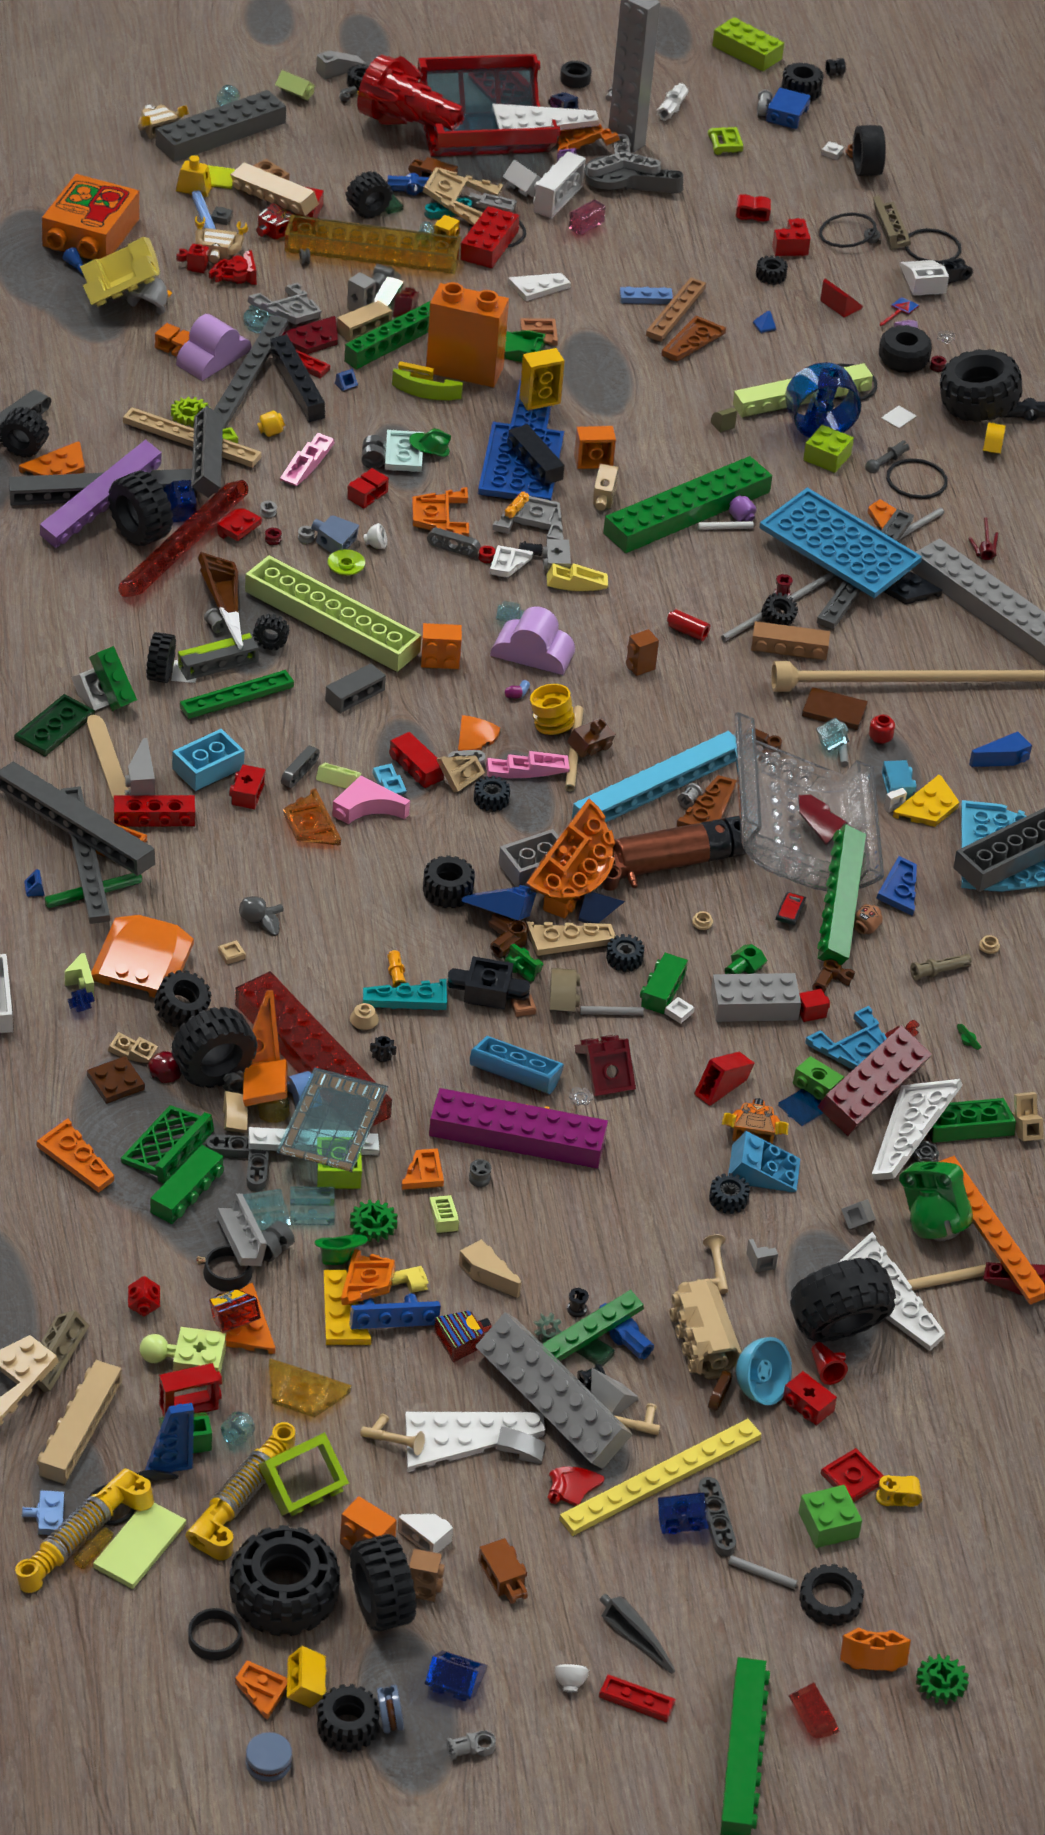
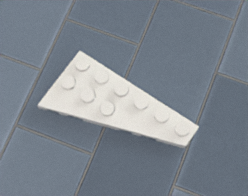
M960 1079L901 1085L872 1172L874 1180L894 1179L963 1086Z
M873 1232L840 1260L872 1258L878 1261L887 1270L896 1294V1299H894L895 1308L886 1319L929 1351L944 1339L945 1332L933 1315L925 1309L923 1301L919 1296L915 1295L912 1286L895 1262H892L887 1256V1251L884 1247L879 1245Z
M406 1412V1436H416L420 1431L425 1435L424 1447L419 1455H415L413 1448L406 1445L407 1473L415 1471L416 1467L424 1465L431 1467L436 1462L446 1459L453 1461L483 1453L484 1449L495 1447L497 1449L501 1426L527 1433L535 1438L543 1437L545 1432L544 1415L541 1412Z

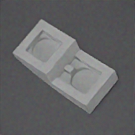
M501 1426L497 1450L519 1454V1460L542 1463L545 1449L543 1441L527 1433Z

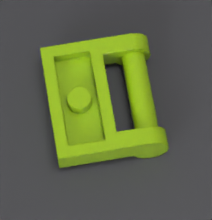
M737 127L711 128L708 130V136L712 140L713 151L716 155H721L723 152L735 153L743 151V143ZM717 136L722 137L724 144L719 143Z

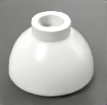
M380 523L373 525L367 534H364L365 544L371 545L376 549L386 548L387 536L384 527Z
M563 1664L555 1667L556 1678L563 1686V1691L578 1692V1687L586 1681L589 1672L586 1667L579 1665Z

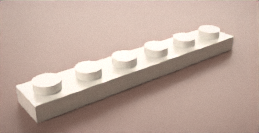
M249 1127V1149L280 1151L290 1129ZM302 1131L298 1140L299 1144L296 1145L295 1150L310 1152V1147L313 1146L317 1137L315 1133L319 1131ZM320 1131L322 1135H318L317 1138L334 1137L335 1134L336 1138H352L354 1132H337L336 1134L335 1131ZM367 1133L361 1147V1155L378 1156V1134ZM317 1140L314 1144V1148H317Z

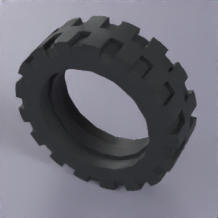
M823 1564L819 1568H812L810 1573L807 1572L805 1574L804 1580L801 1583L799 1595L801 1608L806 1610V1615L809 1618L813 1617L815 1622H823L827 1626H832V1624L841 1626L844 1622H851L853 1617L858 1616L864 1596L863 1584L861 1580L857 1579V1575L854 1572L850 1573L848 1568H840L836 1564H831V1566ZM824 1583L837 1584L849 1593L851 1600L839 1607L826 1606L814 1597L812 1590Z

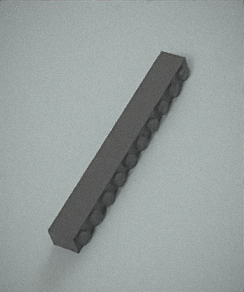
M192 469L152 470L150 472L151 476H154L157 482L163 486V490L168 496L167 498L197 497V490L191 487ZM103 473L9 477L10 506L67 503Z
M14 761L0 769V790L130 872L139 876L155 865V849L151 845L141 841L136 836L128 833L123 828L112 823L107 818L99 815L94 810L86 807L81 802Z

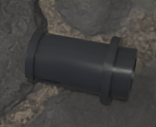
M526 541L519 543V549L532 551L533 555H542V544L526 543Z

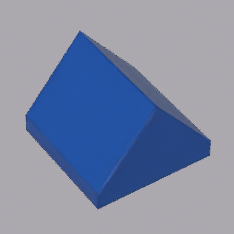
M353 368L336 374L335 384L341 391L358 386Z
M36 869L24 881L26 896L28 897L45 895L40 870Z

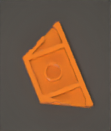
M77 441L20 464L19 472L24 473L28 471L33 473V476L81 474L85 472L80 442Z
M354 1249L341 1295L342 1305L390 1293L396 1269L395 1260L381 1258L375 1254H370L369 1257L361 1255V1250Z
M249 1283L239 1290L248 1295L233 1300L232 1303H226L228 1307L236 1304L240 1305L221 1312L218 1311L222 1309L217 1306L214 1307V1313L219 1326L252 1314L244 1319L219 1327L221 1332L229 1330L225 1332L226 1347L244 1348L250 1351L259 1348L268 1350V1354H275L276 1348L253 1283ZM236 1311L245 1312L237 1318L218 1319Z

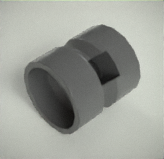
M369 435L363 440L361 461L366 468L378 469L385 463L386 442L381 436Z
M275 1221L266 1231L262 1232L267 1242L263 1260L267 1262L273 1261L282 1251L288 1249L295 1242L291 1229L285 1223Z

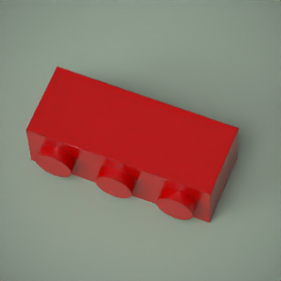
M410 731L390 740L389 754L391 758L397 761L424 788L444 780V773L436 760L437 757Z

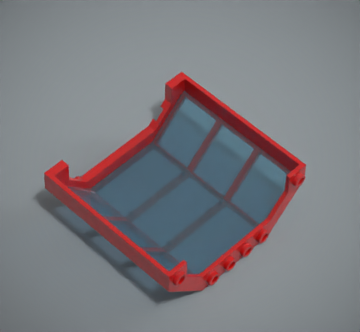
M536 54L418 58V71L423 74L419 82L429 86L432 91L443 95L442 98L461 105L462 112L464 113L463 124L454 129V131L443 128L442 124H436L435 127L422 124L430 157L549 152L557 144V136H560V126H557L555 119H552L551 127L498 129L492 109V104L541 107L537 80L541 64L540 60H537Z

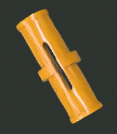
M392 950L387 954L389 962L388 972L392 977L393 987L395 988L401 983H406L404 978L405 967L401 962L400 952Z

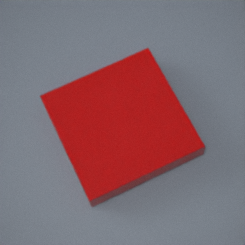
M857 1448L823 1467L820 1473L833 1487L845 1484L853 1502L878 1488L879 1481L884 1476Z

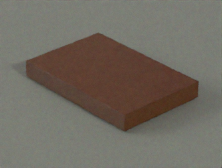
M812 687L802 711V716L835 725L838 722H843L844 727L858 730L868 701Z

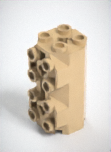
M710 1279L681 1283L678 1285V1290L671 1295L673 1308L669 1309L671 1321H675L677 1338H685V1342L681 1346L683 1355L688 1358L689 1372L700 1375L703 1373L705 1378L709 1380L720 1378L724 1370L730 1372V1369L733 1367L736 1369L738 1358L742 1352L719 1289Z

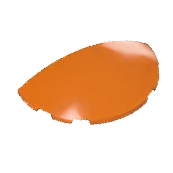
M590 798L577 812L534 870L526 883L528 887L546 896L570 899L592 892L607 878L614 862V857H612L615 845L614 835L605 823V815Z

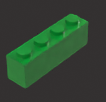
M201 1145L150 1198V1213L170 1224L181 1218L186 1209L191 1204H195L199 1195L203 1191H207L211 1183L222 1175L224 1171L223 1156Z

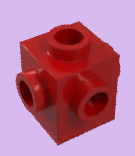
M146 1276L128 1286V1307L143 1317L160 1307V1285Z

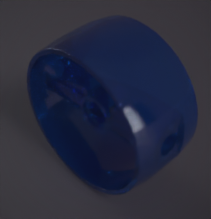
M824 362L810 365L799 371L790 380L786 388L785 400L790 417L800 433L808 438H811L821 425L844 433L855 424L860 415L861 399L856 384L847 370L838 364ZM838 387L849 389L842 403L834 408L833 399ZM813 393L805 415L798 413L802 402Z

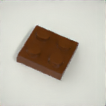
M126 1056L87 1070V1077L106 1104L145 1090V1083Z

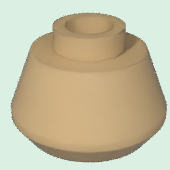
M367 1003L357 1005L350 1015L351 1024L359 1030H370L379 1021L375 1008Z

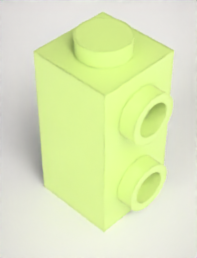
M281 70L275 83L281 90L307 101L313 95L315 85L310 81L284 70Z

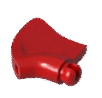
M570 1466L556 1468L549 1473L552 1486L547 1499L551 1504H558L560 1500L577 1506L587 1493L602 1485L605 1478L596 1472L584 1468Z

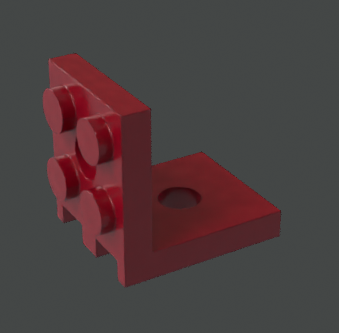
M619 1035L601 1036L600 1041L598 1038H588L580 1040L581 1044L574 1045L575 1053L587 1054L593 1096L636 1089L628 1039L619 1038ZM611 1065L616 1068V1075L612 1078L606 1072L607 1068Z

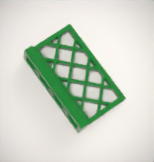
M169 1105L121 1157V1163L156 1175L158 1182L164 1184L214 1132L212 1114L204 1112L200 1116ZM171 1114H174V1115H177V1116L180 1117V1118H175V1119L167 1120V1118H168ZM191 1121L195 1122L193 1125L185 1127L184 1123ZM182 1124V1128L170 1130L169 1126ZM167 1127V1131L155 1133L157 1129ZM184 1134L180 1139L173 1140L172 1136ZM167 1137L170 1138V1141L162 1143L157 1142L158 1139ZM155 1141L153 1145L142 1146L145 1142ZM172 1147L168 1152L160 1153V1149ZM156 1150L158 1152V1154L145 1157V1153L152 1152ZM142 1154L143 1158L131 1159L134 1155ZM159 1161L155 1165V1167L147 1164L150 1162Z

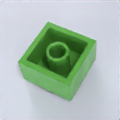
M845 1484L801 1495L798 1513L815 1548L859 1538L862 1519Z

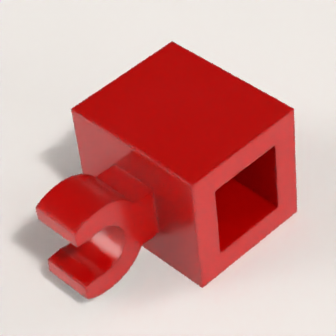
M192 243L189 251L180 248L179 254L176 255V261H187L188 271L204 274L209 264V247Z

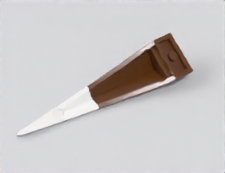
M200 552L198 556L201 565L200 572L240 650L243 642L238 611V570L235 562Z

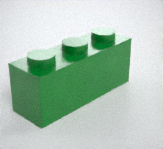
M114 646L89 657L112 711L137 701Z
M665 952L661 960H657L654 973L651 972L649 974L647 986H643L641 989V1007L661 1014L665 1013V1008L672 1002L686 976L687 959Z

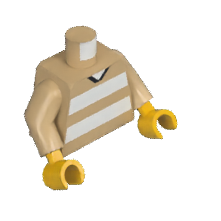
M146 105L142 110V116L139 118L138 129L145 130L149 139L155 138L156 128L176 122L183 118L184 115L189 114L187 105L178 107L176 112L169 110L164 105L155 107Z
M197 216L195 217V225L197 227L195 231V244L209 247V261L211 263H218V261L223 259L229 260L231 256L240 252L244 240L243 234L248 231L247 223H245L243 228H240L241 222H237L238 234L237 232L209 228L202 230L205 226V217L203 216V222L201 223L197 221Z

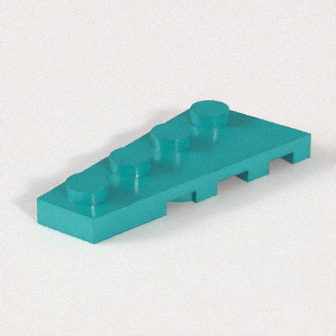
M447 978L439 979V983H430L427 980L421 981V985L410 986L409 983H401L395 988H392L390 985L363 988V1003L370 1004L374 1008L447 1010Z

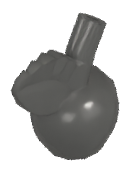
M250 896L244 898L239 907L240 916L252 923L261 922V926L265 931L274 936L278 935L280 922L275 914L284 911L282 904L266 907V902L261 897Z

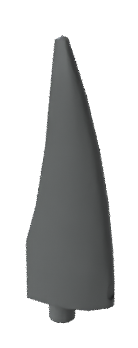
M604 1594L600 1601L606 1608L601 1616L616 1632L624 1636L673 1674L675 1669L652 1630L624 1597L620 1596L611 1599L607 1594Z

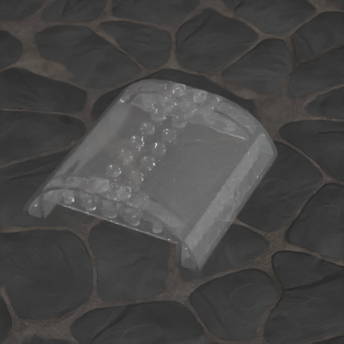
M737 712L734 716V737L741 842L747 855L758 866L779 877L812 889L827 891L826 883L830 874L828 868L832 860L830 854L834 846L833 838L828 845H825L799 814L798 796L811 794L826 803L831 812L846 820L849 826L866 834L859 889L882 880L884 868L874 767L856 760L847 773L843 775L756 740L754 718Z

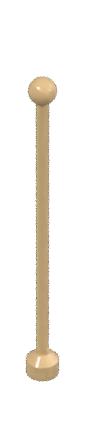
M773 661L771 684L773 692H790L798 682H1045V670L798 671L790 661Z

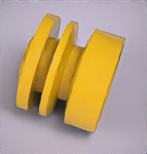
M547 684L540 686L532 692L530 703L537 731L542 734L555 735L566 732L574 725L575 715L572 707L571 693L566 686Z

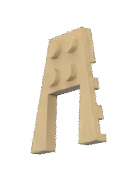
M436 167L425 184L423 192L474 226L482 212L457 201L464 187L467 186L483 194L488 193L498 196L503 184L499 183V186L493 185L488 180L478 181L472 179L473 176L466 175L462 177L456 175L457 172Z
M31 1335L0 1349V1371L17 1384L0 1397V1426L4 1423L3 1418L8 1413L12 1414L18 1407L17 1403L24 1395L27 1397L33 1391V1385L38 1380L41 1382L59 1363L57 1355Z

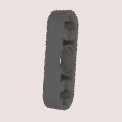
M440 528L431 529L427 536V541L432 546L469 557L476 556L481 548L480 542L475 538ZM450 539L455 540L458 545H453Z
M310 745L307 746L284 771L281 784L293 788L317 762L320 750Z

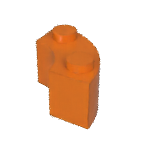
M857 1628L843 1635L840 1660L849 1664L853 1669L863 1668L894 1672L897 1668L908 1665L911 1640L894 1630L871 1632Z

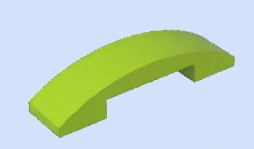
M393 369L392 385L405 393L432 400H457L462 398L463 382L445 379V382L441 383L411 377V372Z

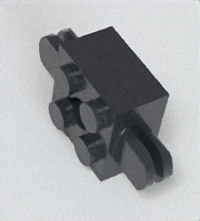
M473 956L469 971L452 968L448 972V987L464 990V1003L505 1010L508 998L525 1001L530 993V983L528 981L512 978L514 963Z

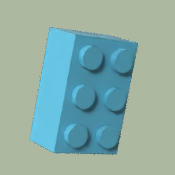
M219 729L172 751V769L189 786L197 791L239 771L242 764H244L245 750L225 731Z

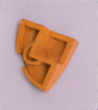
M462 715L458 751L482 750V746H485L487 742H489V745H492L499 736L500 727L480 718Z

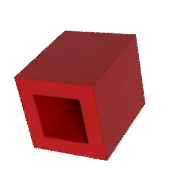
M822 989L799 993L801 1000L799 1015L803 1022L827 1018L830 1000L825 996Z

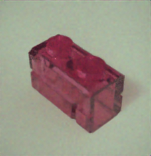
M594 199L570 212L569 228L579 235L585 234V232L592 228H596L605 221V205Z

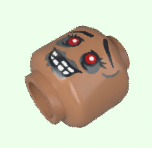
M865 904L861 906L855 913V930L860 934L874 933L883 921L881 910L875 905Z

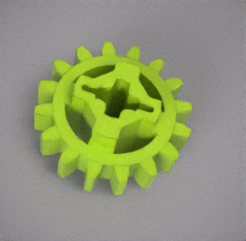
M189 396L186 399L181 397L180 401L175 400L174 404L171 405V417H173V421H177L179 424L194 427L195 415L208 406V403H203V399L197 400V397L190 399Z

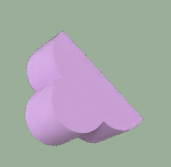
M204 314L193 324L189 334V341L180 349L176 365L203 381L249 353L252 345L248 339L239 335V332L210 314Z
M530 607L524 611L520 620L513 619L504 624L491 649L490 656L564 675L575 652V644L568 634L558 630V620L552 612L542 607Z

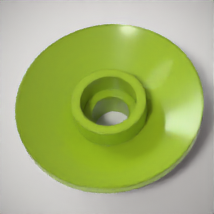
M343 549L333 552L328 557V566L337 574L354 575L364 569L365 559L354 550Z

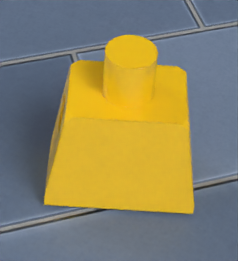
M190 156L189 161L183 163L176 191L192 194L193 191L199 190L203 197H207L212 189L209 166L199 163L200 158L198 156Z

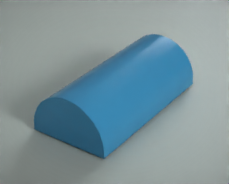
M486 1036L471 1050L470 1054L471 1066L547 1094H551L554 1091L564 1064L490 1036Z

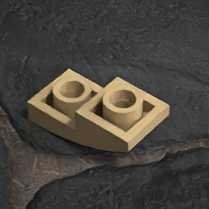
M118 1032L108 1051L120 1057L126 1056L128 1060L148 1063L158 1046L141 1037L135 1041Z
M225 1091L223 1113H225L224 1130L245 1133L247 1131L248 1108L244 1106L243 1094Z

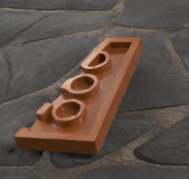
M695 316L662 349L661 356L677 362L724 335L726 327Z
M718 775L705 789V793L696 799L695 804L686 810L685 815L677 820L676 826L681 827L722 819L736 788L737 780Z

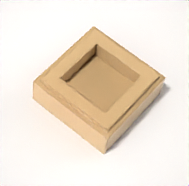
M237 940L218 946V952L226 965L246 959V953Z

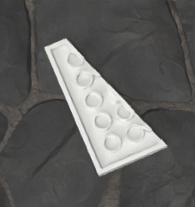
M492 104L498 129L551 127L552 119L556 120L560 130L599 126L596 110Z

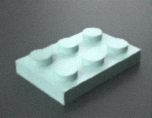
M387 430L385 470L421 472L423 452L415 449L410 444L409 438L413 433L424 432Z

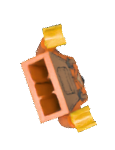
M760 1098L754 1099L752 1104L744 1103L741 1109L733 1113H724L721 1125L734 1128L732 1141H736L745 1131L771 1144L774 1141V1134L788 1135V1123L780 1121L778 1116L774 1115L773 1108L765 1106V1101Z

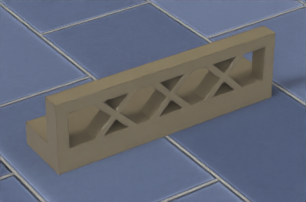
M880 196L873 197L875 213L891 250L911 245L894 201L883 204ZM892 208L890 212H886V209ZM894 228H897V229H900V230H899L898 232H895V231H894ZM898 238L905 239L903 241L897 242Z
M76 1310L57 1315L41 1341L42 1345L57 1355L59 1361L41 1382L39 1380L36 1382L43 1392L51 1391L89 1327L88 1323Z

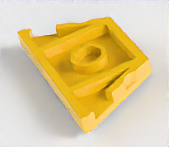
M937 775L894 810L893 817L899 819V816L909 817L911 822L924 823L925 825L936 827L959 808L960 802L943 777Z

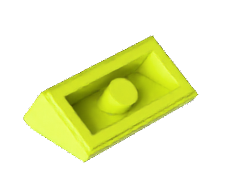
M208 165L212 186L232 189L233 181L230 174L235 169Z

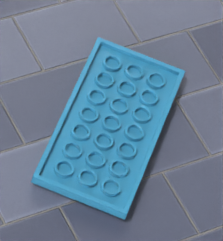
M808 487L761 521L759 526L761 530L873 598H876L922 561L921 555Z

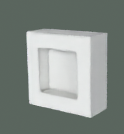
M828 142L822 149L821 155L837 160L843 153L844 147L834 142Z
M900 788L887 793L884 809L888 813L896 810L906 801L907 792Z
M677 997L665 1008L664 1014L681 1024L694 1013V1007Z

